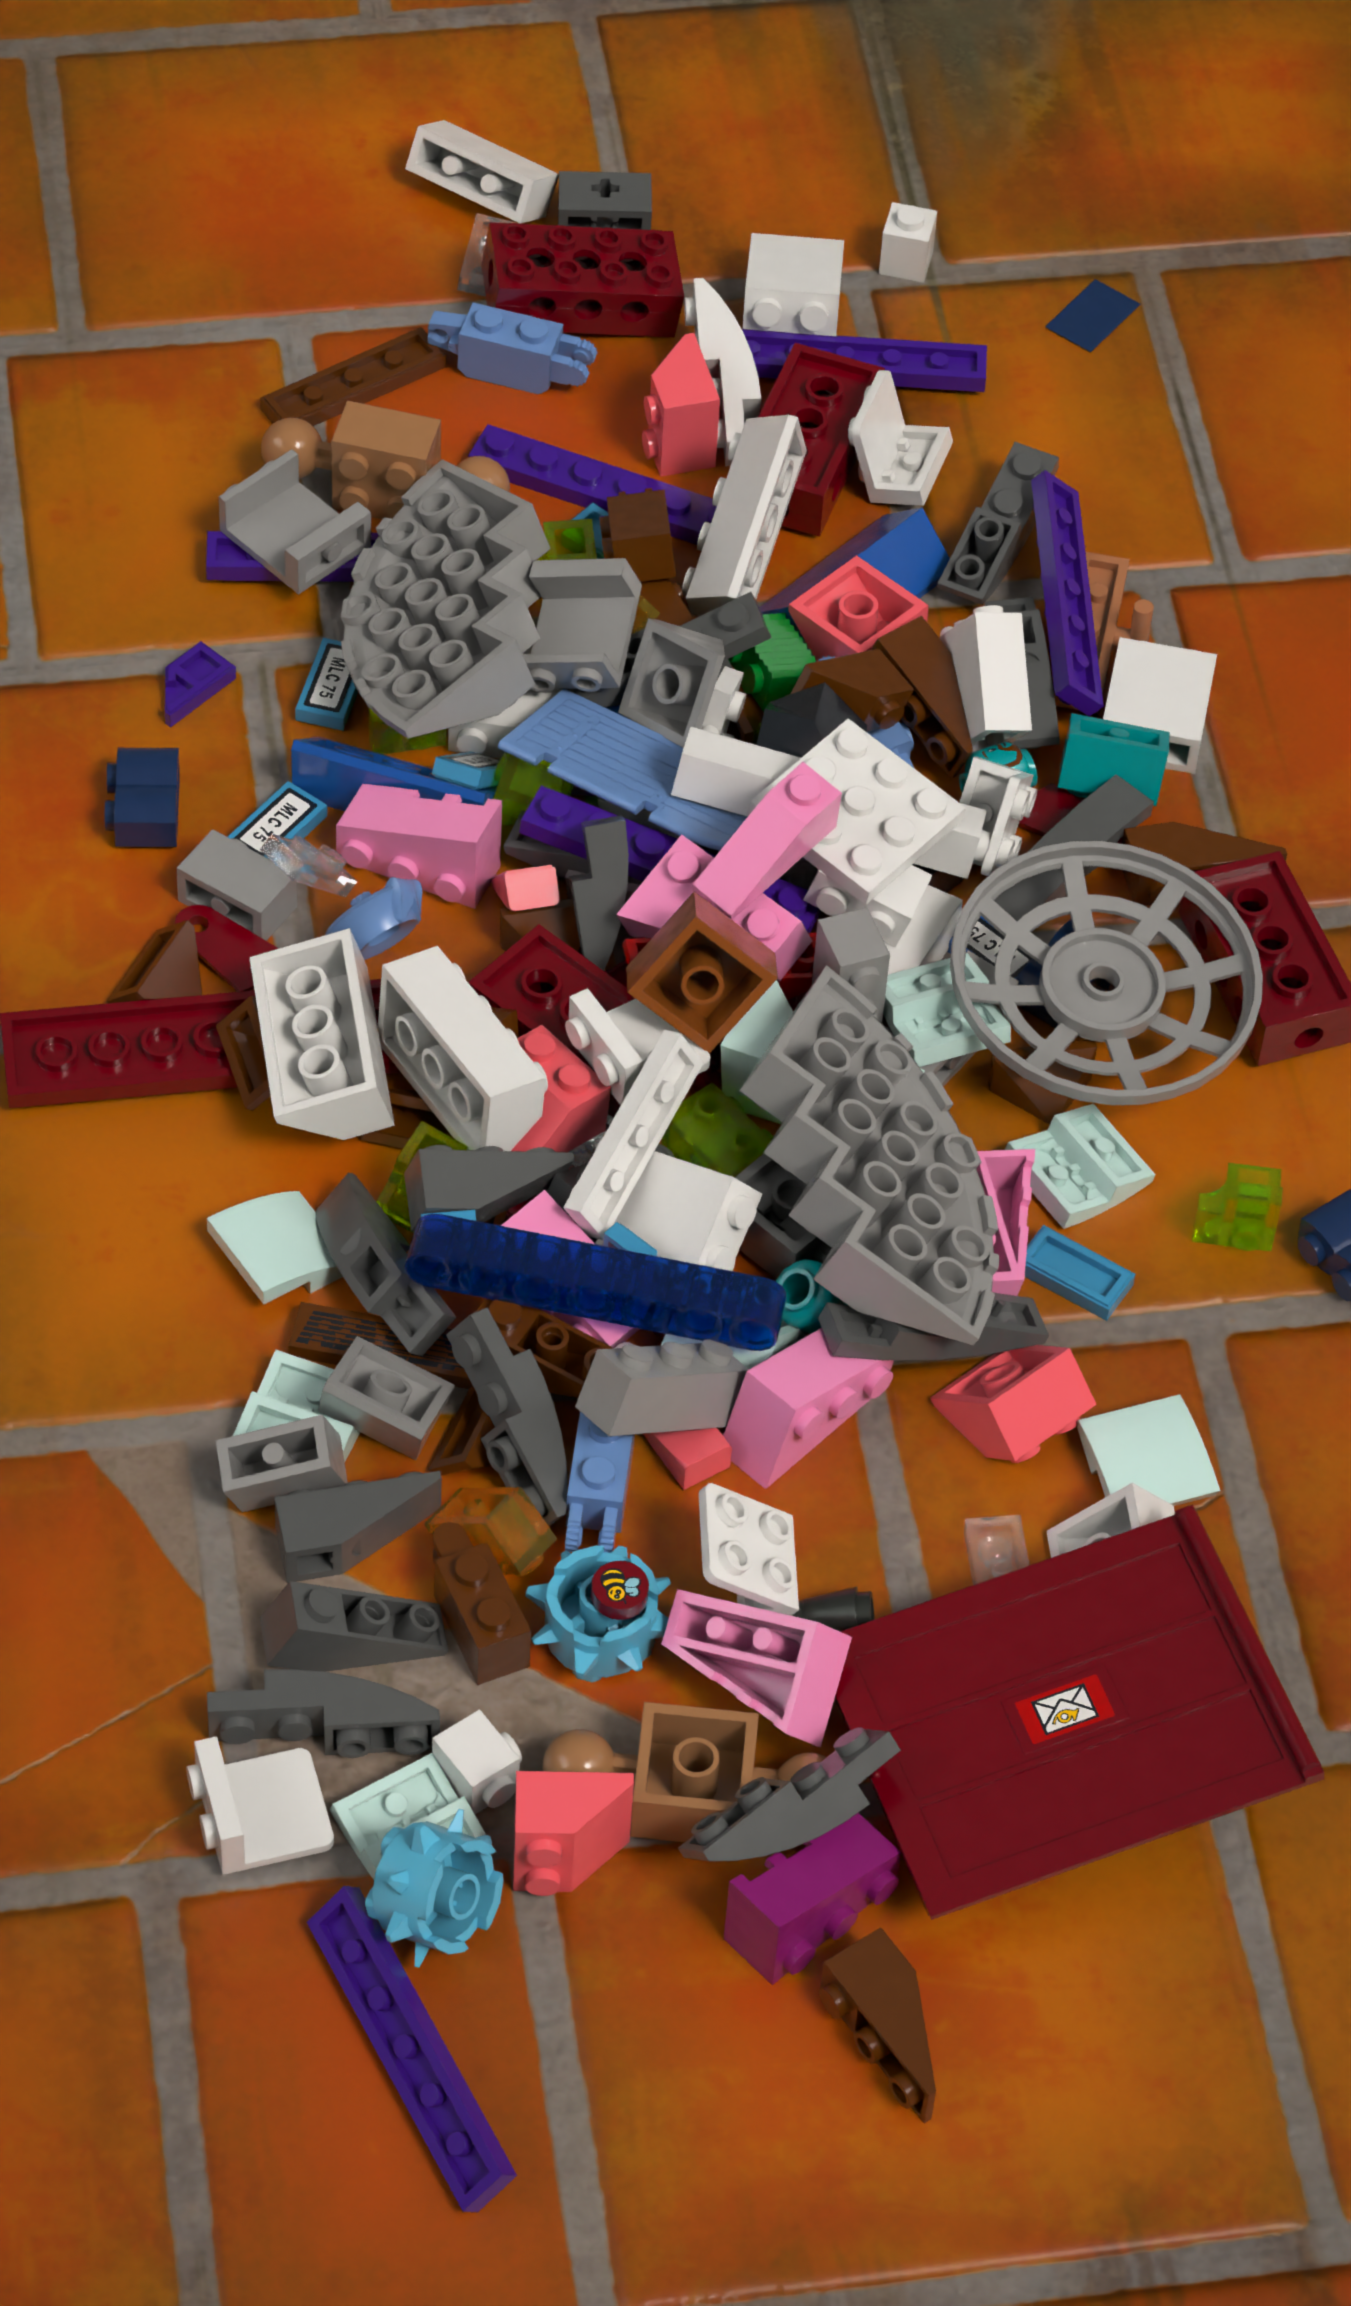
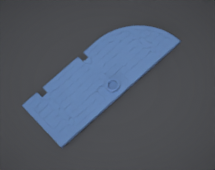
M565 688L498 743V749L531 765L537 766L543 760L551 763L548 767V773L635 815L644 808L652 812L648 818L649 822L678 836L682 834L690 841L720 851L747 818V816L671 795L684 748L666 739L661 734Z

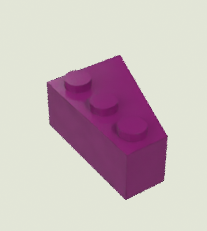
M859 1813L825 1834L803 1843L805 1847L788 1859L781 1852L768 1857L764 1865L769 1870L755 1879L749 1881L743 1874H740L729 1881L724 1940L770 1984H775L788 1972L795 1975L803 1970L814 1957L816 1948L830 1937L836 1940L846 1934L854 1925L859 1912L871 1902L875 1905L881 1904L898 1886L901 1851Z

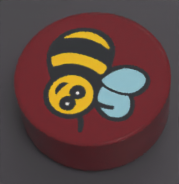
M612 1561L601 1566L596 1571L592 1579L591 1599L595 1608L602 1615L611 1619L624 1620L638 1615L645 1608L648 1601L649 1581L645 1572L640 1567L627 1561Z

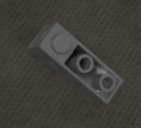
M433 1145L419 1149L404 1173L411 1232H420L421 1214L475 1210L476 1222L479 1225L549 1189L555 1174L570 1168L575 1160L574 1153L555 1152L547 1147L533 1148L526 1152L504 1151L497 1146H486L476 1150H452L451 1147L446 1145Z
M440 1471L429 1473L408 1472L397 1478L372 1482L357 1480L340 1487L314 1491L300 1489L288 1495L274 1497L275 1528L286 1582H297L343 1574L441 1509L442 1477Z
M290 1581L260 1616L268 1666L327 1672L445 1656L448 1652L441 1608L438 1603Z

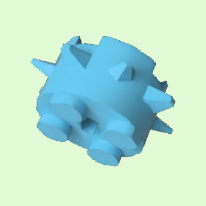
M597 1545L576 1550L572 1553L563 1551L560 1554L561 1561L555 1566L554 1575L550 1582L527 1587L525 1596L545 1611V1626L531 1638L534 1645L548 1643L550 1652L566 1668L571 1669L577 1679L588 1682L598 1681L602 1677L607 1678L627 1673L632 1669L640 1671L643 1668L642 1662L652 1653L655 1638L663 1637L669 1618L657 1610L658 1595L671 1584L668 1577L655 1578L652 1570L638 1556L630 1553L629 1559L627 1547L618 1546L611 1553L604 1552V1546ZM627 1561L637 1565L645 1572L649 1581L648 1601L645 1608L638 1615L624 1620L611 1619L602 1615L593 1605L591 1599L592 1579L596 1571L606 1563Z
M458 1809L449 1828L428 1821L412 1823L405 1829L398 1826L393 1827L382 1840V1858L375 1872L374 1885L366 1897L365 1907L368 1916L378 1920L381 1927L386 1930L385 1936L387 1941L392 1943L401 1939H407L416 1943L414 1967L420 1968L430 1948L448 1955L462 1953L469 1949L465 1941L470 1939L477 1928L487 1931L492 1924L501 1901L504 1881L503 1873L495 1871L493 1868L491 1854L495 1853L496 1850L492 1846L491 1837L489 1835H482L475 1838L463 1834V1809Z

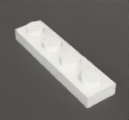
M663 1030L563 1207L588 1237L604 1240V1232L617 1219L704 1064L681 1033Z

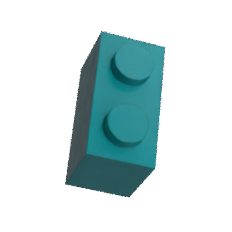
M1071 713L1059 767L1058 788L1067 789L1069 793L1075 796L1087 798L1117 774L1154 801L1153 806H1157L1169 753L1170 732Z

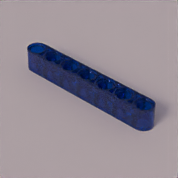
M428 1214L418 1219L404 1264L405 1273L408 1277L426 1287L700 1341L710 1339L727 1346L751 1351L768 1350L776 1344L787 1301V1294L782 1285L765 1277L443 1214Z

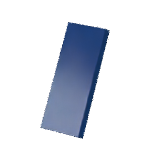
M923 507L883 515L762 605L760 610L762 614L786 613V619H790V625H794V630L798 631L799 637L803 638L788 611L789 604L856 555L919 599L938 585V581L950 557Z
M323 737L295 739L291 749L292 783L327 804V807L346 811L362 784L418 790L419 798L441 801L445 794L460 795L461 803L484 806L487 799L502 800L503 807L508 794L507 789L497 786L475 790L439 779L432 774L433 768Z

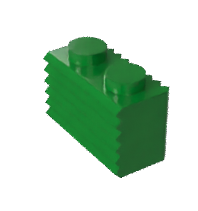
M786 613L762 614L772 638L729 658L735 670L744 672L741 681L744 692L753 696L763 712L769 702L790 695L805 665L816 662L815 656H811V649L807 650V643H803V638L799 637L798 631L794 630V625H790V619H786Z

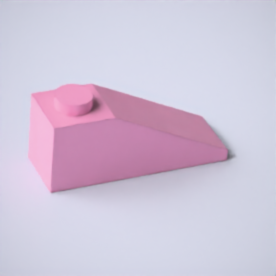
M802 762L764 796L692 884V891H695L733 920L836 828L842 793Z

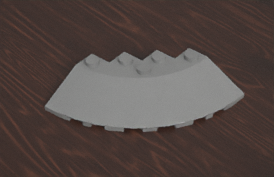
M442 459L426 475L417 480L401 497L404 506L393 518L384 517L376 527L379 537L372 548H363L351 573L354 584L349 597L343 599L341 619L344 624L343 641H341L342 653L356 689L368 707L381 720L406 738L497 716L515 704L522 695L535 686L523 653L541 639L528 610L529 606L537 601L541 595L529 576L533 561L539 559L551 549L532 503Z
M826 965L762 1055L739 1091L754 1101L760 1108L768 1111L783 1122L764 1151V1154L807 1184L788 1216L802 1225L808 1232L832 1247L813 1280L857 1312L974 1345L979 1340L991 1313L995 1293L992 1292L993 1275L999 1269V1255L994 1253L993 1235L998 1231L992 1196L985 1195L977 1172V1167L982 1162L972 1138L961 1134L950 1114L949 1109L954 1104L941 1082L932 1071L924 1074L910 1056L909 1051L913 1048L911 1043L902 1033L893 1037L885 1026L873 1016L878 1008L860 991Z

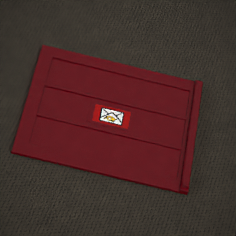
M1193 1504L1175 1510V1515L841 1631L851 1636L852 1639L836 1691L835 1701L848 1731L858 1727L889 1731L901 1750L868 1777L931 1920L1324 1780V1770Z

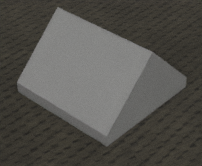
M648 618L618 713L661 734L666 739L684 748L690 727L698 729L702 727L725 657L723 640L657 619Z
M357 1336L326 1381L322 1390L318 1411L335 1420L354 1426L355 1430L417 1460L455 1385Z

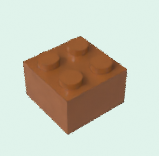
M695 891L626 967L627 993L703 1050L708 1051L709 1054L778 979L775 952Z

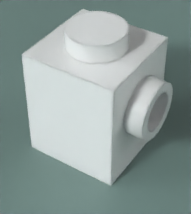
M892 202L882 236L879 274L924 283L934 248L937 220L936 210Z
M480 1709L432 1738V1753L457 1797L465 1796L474 1814L488 1806L495 1808L504 1804L515 1793L516 1771H519L520 1762L522 1761L521 1752L514 1739L506 1732L500 1734Z

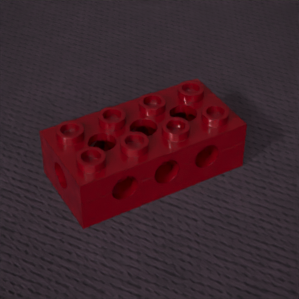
M489 222L481 261L487 306L563 324V333L675 337L685 296L673 231Z
M794 343L758 416L791 415L798 417L807 449L781 526L821 536L857 460L855 447L850 445L848 439L849 423L859 412L867 386L872 384L879 370H885L884 367ZM808 422H813L817 424L819 427L812 428L809 426Z
M1276 851L1195 871L1197 875L1212 884L1233 905L1248 927L1258 950L1263 975L1262 1002L1252 1034L1246 1042L1257 1066L1351 1043V982L1282 853ZM1183 896L1179 915L1204 963L1233 956L1234 953L1230 944L1217 925L1196 904ZM1241 975L1214 982L1236 1025H1238L1242 1012L1243 985Z
M540 924L468 982L479 996L482 995L487 999L491 1007L517 1010L519 1037L543 1025L591 1069L592 1067L580 1051L573 1046L566 1032L565 1022L569 1020V996L588 988L606 1012L635 999L627 993V988ZM610 1094L606 1123L608 1127L621 1106L612 1094Z

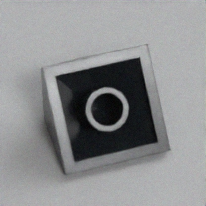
M824 682L769 702L764 711L757 745L802 758L848 718L864 731H867V724Z

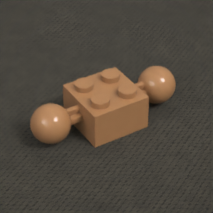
M347 400L331 443L323 442L317 430L307 421L293 417L283 418L273 423L266 430L261 442V455L266 464L269 461L276 460L292 449L298 454L299 479L308 476L317 467L332 470L333 509L344 511L356 502H359L371 512V517L379 519L384 517L393 518L404 506L401 497L417 480L425 476L441 460V419ZM472 456L456 465L510 492L508 475L497 461L486 456Z
M644 1702L638 1755L614 1753L609 1743L599 1734L585 1729H575L560 1734L550 1743L544 1754L542 1767L543 1771L634 1773L630 1837L686 1842L693 1836L691 1829L696 1823L712 1813H722L737 1801L735 1798L736 1792L748 1782L760 1777L790 1781L791 1777L804 1766L813 1762H822L827 1757L818 1753L807 1752L789 1758L779 1769L754 1767L759 1713Z

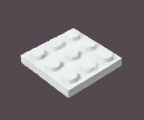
M848 718L750 801L747 814L750 815L773 787L802 762L807 764L838 789L842 796L836 828L804 855L803 858L866 905L963 820L966 807Z

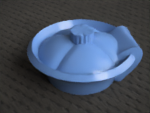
M391 877L383 889L373 894L370 891L359 894L356 898L352 899L350 903L352 907L329 926L325 935L350 928L364 960L384 952L405 938L421 921L423 893L421 883L416 879Z

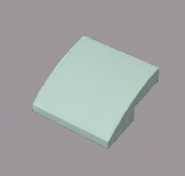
M966 953L964 969L966 981L989 984L987 977L969 954ZM950 958L888 974L883 1015L894 1037L902 1033L911 1043L913 1048L909 1051V1054L919 1067L987 1049L978 1039L962 1014L953 990ZM972 1002L987 1027L1004 1044L1011 1042V1025L995 1004Z
M1094 1104L1054 1115L1048 1130L1010 1141L1005 1150L1035 1149V1160L1031 1170L1030 1181L1032 1193L1063 1229L1091 1219L1120 1204L1152 1183L1156 1175Z
M300 1191L281 1192L258 1197L227 1208L207 1218L208 1233L263 1305L301 1285H304L311 1294L343 1277L322 1238L316 1212Z
M275 1349L258 1392H251L233 1436L322 1415L323 1413L318 1411L322 1390L334 1369ZM323 1414L340 1434L345 1462L360 1432L355 1430L354 1426Z
M1180 1394L1077 1420V1429L1091 1474L1098 1473L1105 1498L1130 1483L1138 1485L1173 1506L1215 1496L1221 1491L1201 1435Z
M433 1753L333 1803L330 1808L336 1823L373 1880L382 1858V1840L393 1827L398 1826L405 1829L412 1823L428 1821L449 1828L458 1809H463V1834L475 1838L486 1835L465 1796L457 1797Z

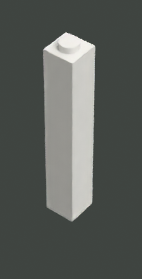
M690 727L671 795L748 817L747 811L750 801L795 764L800 757ZM960 803L966 807L963 820L913 864L968 879L973 860L984 861L990 841L991 832L982 830L987 810Z

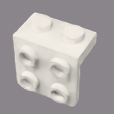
M879 370L872 384L867 386L859 412L856 417L851 419L848 428L849 443L855 447L859 461V478L861 482L865 483L870 503L924 506L953 444L950 427L905 425L891 372Z
M976 756L973 757L959 803L987 810L982 830L991 832L990 841L984 861L973 860V864L982 866L981 874L989 876L994 870L1018 856L1022 837L1015 835L1017 827L1023 817L1029 818L1038 789L1030 787L1033 774Z
M588 988L569 996V1020L565 1022L567 1035L573 1046L580 1051L596 1072L601 1083L606 1087L611 1086V1094L621 1105L663 1030L681 1032L637 999L606 1012ZM683 1035L704 1062L699 1073L706 1071L710 1066V1054Z
M709 1483L700 1489L701 1550L705 1579L712 1585L736 1593L737 1603L790 1616L799 1611L793 1515L713 1483Z
M217 1736L194 1741L195 1764L186 1766L188 1783L193 1800L202 1799L206 1814L199 1816L203 1840L207 1850L216 1849L222 1875L322 1853L332 1848L334 1834L313 1760L308 1750L297 1748L224 1764Z

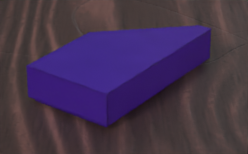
M202 641L166 666L165 724L172 727L235 680L236 666Z

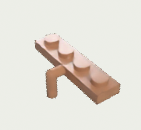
M1086 552L1103 695L1112 646H1118L1120 637L1148 642L1154 605L1145 599L1136 601L1131 628L1118 627L1117 622L1130 559ZM1054 692L1055 705L1057 707L1078 710L1072 705L1064 704Z

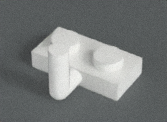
M727 666L724 667L716 681L701 730L734 739L733 735L727 733L730 721H738L744 706L746 694L739 692L744 672Z

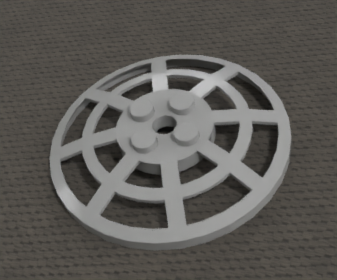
M1071 841L1043 846L1013 858L994 870L975 888L962 908L952 939L950 971L953 990L964 1018L978 1039L998 1060L1023 1078L1051 1092L1080 1101L1106 1105H1143L1173 1099L1200 1088L1221 1074L1240 1054L1252 1034L1262 1002L1263 975L1258 950L1248 927L1233 905L1212 884L1189 868L1161 854L1132 845L1105 841ZM1098 866L1125 870L1151 878L1164 884L1165 887L1150 908L1120 897L1100 894L1088 895L1083 867ZM1062 869L1067 897L1057 898L1039 905L1023 915L1018 921L994 901L1000 894L1022 880L1046 871ZM1183 896L1196 904L1217 925L1230 944L1234 953L1233 956L1204 964L1201 954L1192 941L1174 923L1168 920ZM1092 912L1118 915L1134 920L1139 924L1131 935L1112 929L1095 928ZM1070 914L1074 932L1062 937L1052 947L1031 933L1047 921L1063 915ZM981 916L1005 937L1001 942L995 960V984L967 982L965 978L966 948L972 930ZM1157 934L1163 937L1177 951L1187 968L1164 972L1159 960L1148 948ZM1018 948L1043 966L1039 985H1010L1011 962ZM1241 975L1243 985L1242 1012L1233 1037L1229 1041L1203 1032L1202 1029L1205 1025L1211 1003L1210 983ZM1103 978L1114 985L1115 989L1107 992L1097 990L1091 985L1090 980ZM1193 987L1194 1005L1187 1025L1160 1013L1166 992ZM972 1002L1000 1005L1003 1014L1013 1029L1036 1050L1026 1060L1013 1052L987 1027ZM1017 1005H1044L1047 1012L1059 1025L1045 1040L1026 1022ZM1149 1029L1173 1040L1171 1044L1159 1052L1134 1060L1127 1039L1133 1038ZM1077 1036L1092 1041L1105 1042L1112 1062L1085 1059L1070 1054L1065 1050ZM1189 1047L1218 1057L1211 1065L1197 1074L1172 1084L1147 1088L1140 1074L1168 1064L1182 1055ZM1054 1062H1057L1063 1066L1085 1073L1105 1076L1118 1075L1124 1090L1085 1086L1056 1077L1046 1072V1070Z

